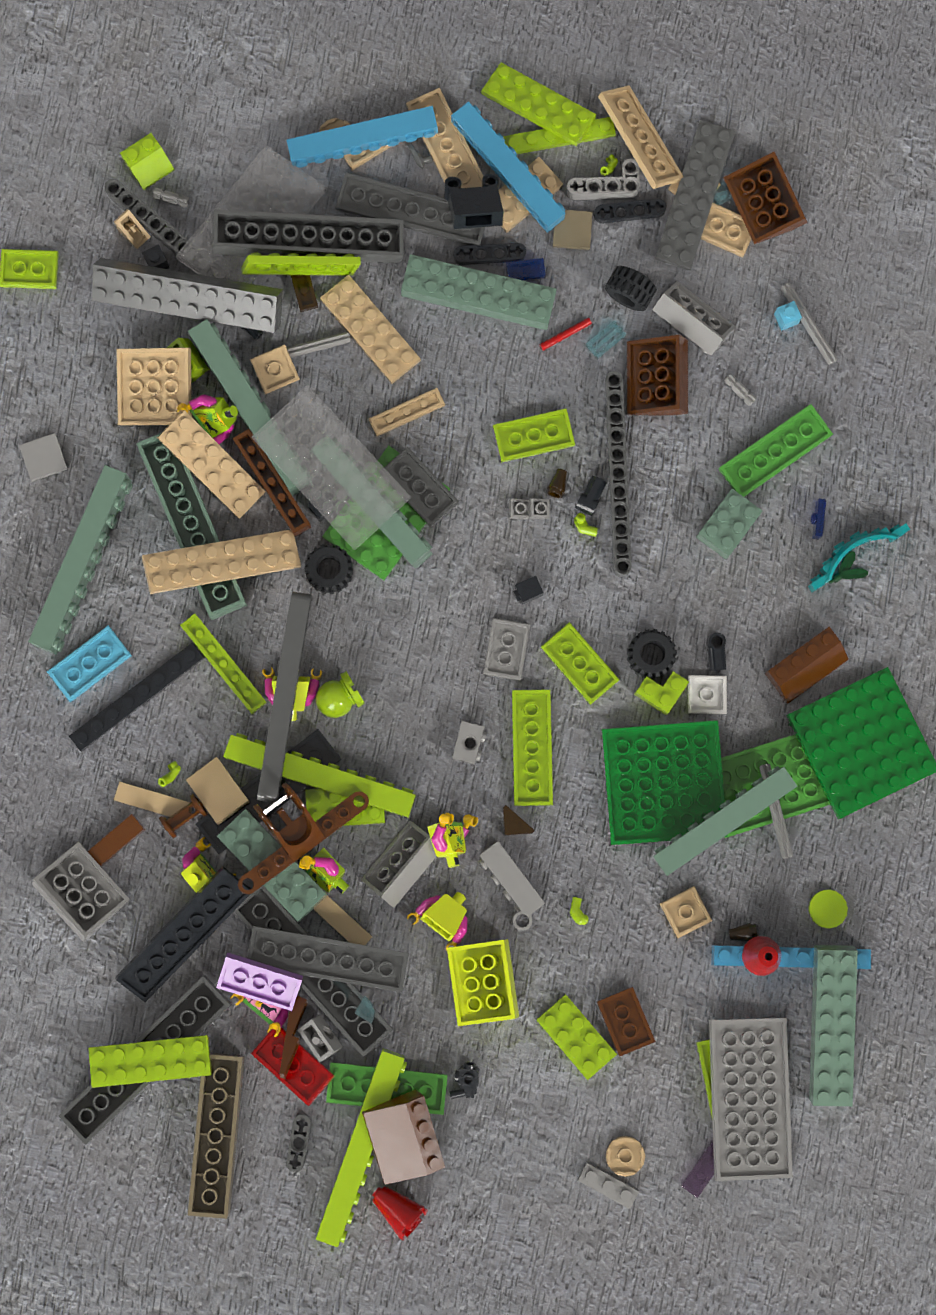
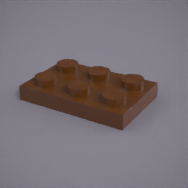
M633 987L596 1001L619 1057L656 1042Z

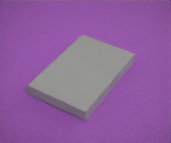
M493 618L483 675L521 681L530 624Z

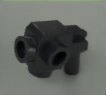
M465 1062L459 1070L455 1071V1082H458V1085L461 1086L459 1090L450 1091L451 1099L464 1096L466 1098H474V1095L477 1093L480 1072L479 1067L475 1063Z

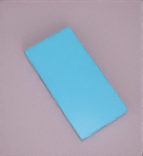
M108 625L49 669L47 673L69 702H72L132 655Z

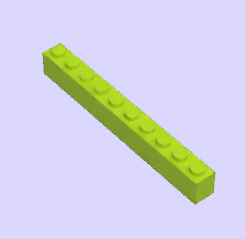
M237 733L236 736L231 735L223 757L262 770L266 742L255 739L254 742L247 740L248 736ZM292 751L291 754L286 753L282 777L345 798L360 791L368 796V805L409 818L416 798L413 790L405 787L399 790L394 788L395 784L384 781L381 784L376 782L377 778L365 775V778L359 777L356 771L347 769L344 772L339 770L340 766L328 763V766L320 764L321 760L313 757L307 760L302 758L303 754ZM361 796L354 798L355 801L364 803V799Z
M382 1048L315 1240L338 1247L340 1242L344 1243L348 1232L344 1230L346 1223L350 1224L354 1215V1212H351L353 1204H358L361 1195L358 1193L360 1185L364 1186L367 1174H364L366 1167H371L374 1158L371 1155L373 1147L362 1112L391 1100L393 1091L397 1092L400 1081L397 1080L399 1073H404L407 1062L404 1061L405 1056Z

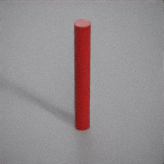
M588 317L539 344L540 348L544 351L591 325L590 318Z

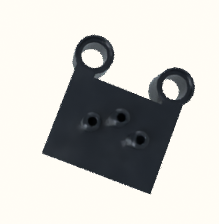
M487 174L483 176L482 187L461 188L462 182L457 177H448L445 180L444 198L449 204L454 229L503 226L504 211L498 190L499 179L496 175Z

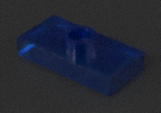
M543 258L506 262L507 276L509 278L522 281L546 278Z
M819 498L816 501L815 513L811 515V524H814L812 539L819 540L823 536L826 499Z

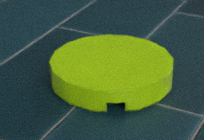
M823 890L813 895L809 902L808 911L815 924L829 929L843 923L847 917L848 907L846 900L841 894L833 890Z

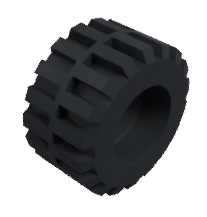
M617 266L605 285V290L611 298L635 311H645L657 291L656 286L648 277L626 266Z
M322 544L319 548L315 547L313 552L308 554V559L305 560L304 569L310 585L323 594H334L337 591L339 593L352 580L353 564L347 551L341 549L338 545L328 544L325 546ZM326 559L336 560L340 564L339 574L332 579L322 578L318 573V566L322 561Z
M648 629L638 633L631 641L627 650V661L630 663L629 667L631 670L633 669L635 674L641 675L642 678L647 676L650 679L660 678L668 673L676 661L675 657L677 654V650H675L676 645L671 641L672 638L666 636L665 632H659L657 629ZM655 644L661 649L663 658L660 663L649 665L643 661L640 652L644 645Z

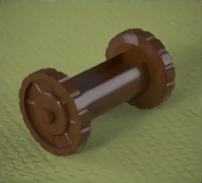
M194 794L190 795L192 802L168 819L164 816L159 817L164 829L173 839L177 837L175 830L199 813L204 817L208 815L202 802ZM190 807L195 808L194 813L189 812Z

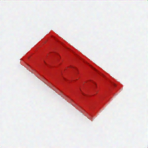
M281 1027L278 1036L274 1037L276 1030L271 1029L251 1054L307 1106H310L335 1075L299 1044L286 1078H280L286 1031Z

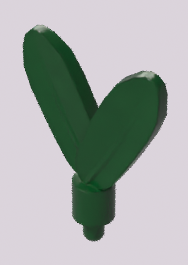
M854 551L849 552L844 557L838 573L832 576L829 584L837 583L841 579H860L868 575V571L863 568L850 569L855 561L856 554Z

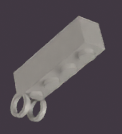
M497 841L479 855L481 857L479 862L485 870L489 868L493 873L490 877L497 886L501 884L505 889L502 893L508 901L512 899L516 904L514 909L517 913L512 919L514 927L518 930H527L532 925L531 914L543 906L545 902ZM525 914L528 917L529 923L526 927H519L517 925L516 918L518 915Z

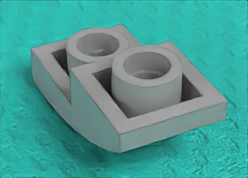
M510 499L509 519H549L550 499Z

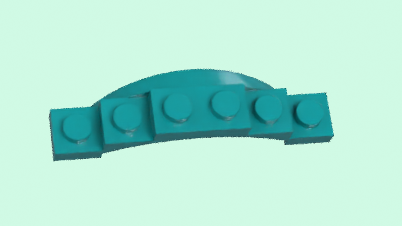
M897 524L890 529V532L887 527L882 530L878 527L871 533H867V531L854 533L850 536L851 540L844 543L842 541L834 546L835 550L831 553L833 559L831 557L823 562V567L819 570L823 576L818 574L812 578V583L808 588L811 592H814L827 584L832 579L839 562L852 549L875 540L889 539L890 542H893L907 533L910 528L907 524L902 526Z

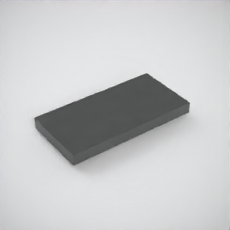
M408 447L379 472L431 528L459 503L455 496Z

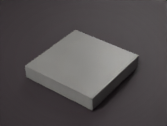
M55 433L19 445L32 482L68 470Z

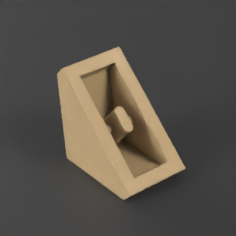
M129 209L114 221L118 231L136 249L151 237Z

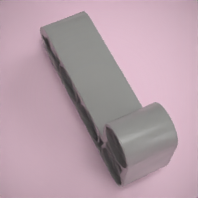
M630 158L625 160L622 165L621 177L572 178L567 183L566 195L571 200L635 198L640 187L639 165L635 159ZM632 167L635 171L630 173L625 168ZM612 185L615 186L617 190L610 191L607 187ZM632 185L635 187V190H628L626 186ZM595 186L598 188V190L591 191L589 187Z

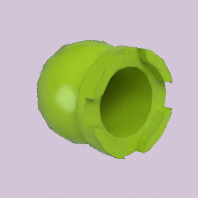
M347 671L339 674L342 678L340 681L331 680L325 682L317 691L315 696L317 708L326 717H342L351 710L352 705L356 704L359 708L365 704L358 690L353 691L351 688L354 684Z

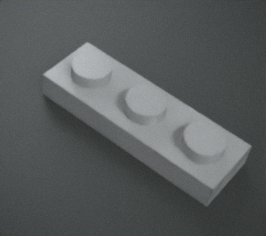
M587 1162L578 1178L579 1182L631 1209L639 1193V1190Z

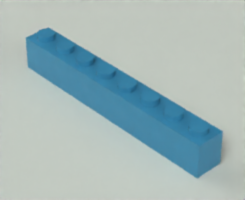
M468 101L451 115V122L548 233L564 220V207L561 203H556L552 193L547 188L544 189L542 187L540 179L535 174L532 175L529 172L528 165L516 157L517 153L511 146L508 147L504 143L503 136L500 133L496 134L492 129L493 126L490 121L483 119L476 105L472 106Z
M433 106L287 139V145L293 167L301 168L307 166L308 163H323L326 159H340L347 154L358 155L364 150L375 151L382 146H396L399 142L403 141L413 142L420 137L431 138L438 134V127Z
M712 945L711 965L745 966L742 961L744 946ZM779 947L781 950L779 967L813 968L814 948ZM857 949V969H871V949Z

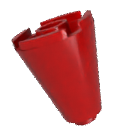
M754 937L744 945L742 961L751 973L759 976L769 975L780 965L781 950L778 944L769 937Z
M386 1186L383 1188L378 1187L372 1195L374 1197L373 1203L402 1241L405 1239V1236L408 1237L422 1221L419 1218L421 1214L426 1215L428 1211L425 1206Z

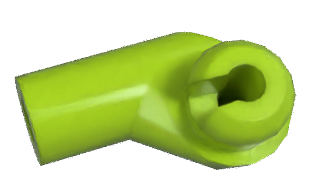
M610 154L605 159L608 165L600 169L601 175H610L616 168L618 159L613 154Z
M578 513L574 518V524L578 531L582 534L596 537L598 528L589 526L585 519L586 516L583 513Z
M176 761L168 765L170 772L158 779V784L161 787L173 782L181 771V767Z
M573 897L570 916L575 923L586 925L589 918L580 909L582 899Z

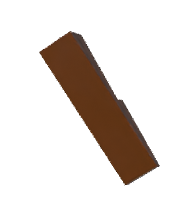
M131 814L87 852L101 867L146 829L135 815Z
M300 996L296 997L293 1009L289 1011L280 1067V1078L283 1079L287 1076L300 1044V1040L295 1037V1033L308 1004L307 999Z

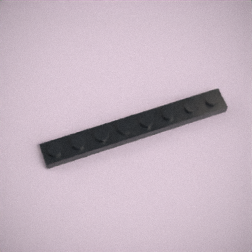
M193 643L189 644L69 735V737L82 752L201 662L204 657Z

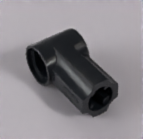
M592 475L575 508L592 516L607 482Z
M713 633L706 640L709 671L726 670V638L721 633ZM714 636L718 637L721 641L718 647L712 644Z

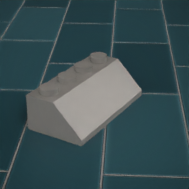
M678 281L663 293L652 309L658 317L665 319L675 330L683 333L689 341L697 344L703 352L711 356L736 328L734 324Z
M410 820L363 876L361 881L394 908L436 858L430 835Z

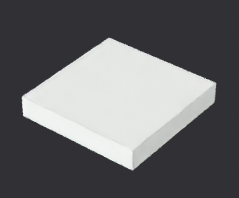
M688 675V714H727V676Z

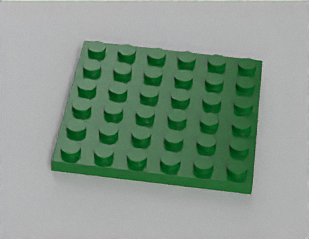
M889 667L786 715L838 820L936 773V761Z
M718 720L602 729L611 845L671 841L670 839L679 833L683 836L689 832L686 828L695 822L699 825L705 821L703 817L711 811L716 813L721 810L719 806L725 802Z

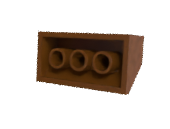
M829 626L764 674L788 704L848 661L849 658L841 641Z

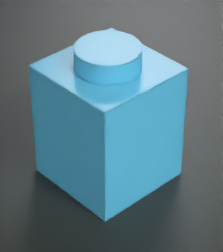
M795 301L778 307L774 313L781 331L799 324L802 319Z

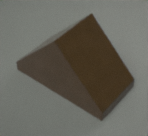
M507 805L503 807L504 836L532 834L535 831Z

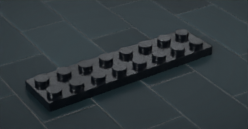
M319 729L287 752L289 754L292 751L303 754L302 758L307 760L310 757L321 760L320 764L328 766V763L336 765L342 760ZM261 773L241 788L249 800L248 804L219 825L216 824L210 814L195 824L218 855L228 848L217 836L246 809L261 823L262 819L253 806L258 804L264 811L274 804L257 800ZM284 777L281 780V785L286 782L296 794L309 786ZM280 786L278 800L287 794L282 786ZM288 797L268 812L266 816L269 817L291 799Z
M222 866L116 976V981L143 1002H146L250 895L244 894L239 890V879ZM242 882V887H243L245 890H250V889H251V888H249L246 884H244V883Z

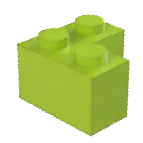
M674 671L663 686L646 676L634 695L666 716L689 681Z

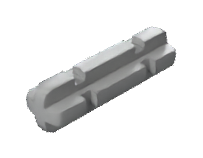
M155 188L153 191L154 199H162L164 202L175 205L179 204V206L185 208L189 205L188 196L182 195L181 197L180 194L167 190L164 192L160 188Z
M733 374L728 375L724 380L728 386L731 385V389L741 399L743 398L748 406L752 405L756 397L752 393L750 394L749 390L740 381H737Z

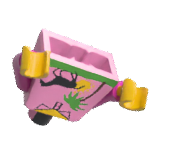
M235 993L231 995L230 999L237 997L239 1000L235 1004L236 1006L243 1001L270 1024L267 1033H269L270 1029H275L276 1034L274 1037L278 1036L281 1027L288 1018L289 1010Z

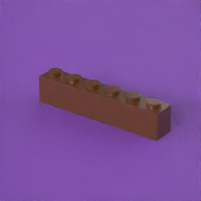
M250 429L234 437L233 440L295 538L311 528L309 521Z

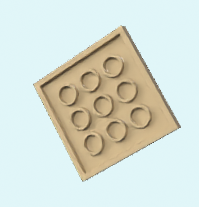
M191 348L117 349L118 425H170L183 411L177 412L178 405L180 403L189 404V401H191ZM188 410V414L192 417V413Z

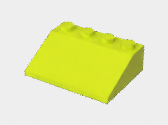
M508 939L447 948L458 1026L516 1019L519 1017Z

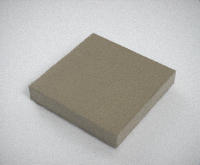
M565 210L564 220L554 227L553 247L590 250L592 212Z

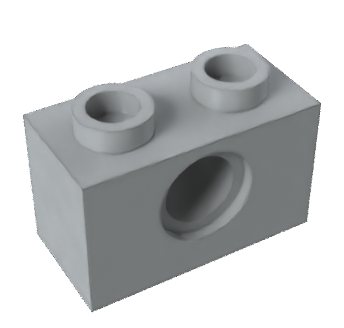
M461 722L452 760L475 765L476 761L480 762L482 750H479L480 742H485L487 732L483 731L484 726ZM473 739L476 745L474 748L468 749L464 744L465 741Z
M321 1015L311 1019L298 1029V1032L319 1062L328 1059L343 1048Z

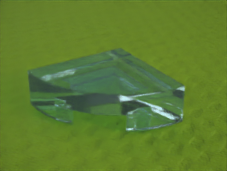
M725 190L715 195L714 202L717 205H721L732 200L733 197L729 190Z
M364 996L354 1014L372 1023L374 1007L371 1001Z

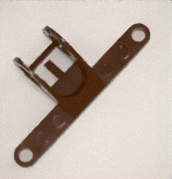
M285 782L281 786L287 792L286 795L264 811L258 804L253 806L282 847L244 874L238 881L239 890L244 894L254 893L365 810L369 804L368 796L360 791L355 792L317 821H314L300 798ZM356 796H361L364 799L362 807L354 805L353 800ZM289 797L302 815L292 821L283 808L277 810L276 812L286 824V827L278 832L266 814ZM249 878L253 881L254 886L252 889L245 890L242 887L244 879Z

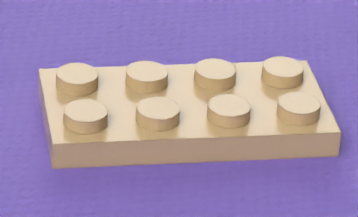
M540 157L528 165L529 172L532 175L535 174L540 179L542 187L544 189L547 188L552 195L563 187L560 179ZM504 185L499 189L504 211L503 226L501 227L508 233L530 213L510 189Z

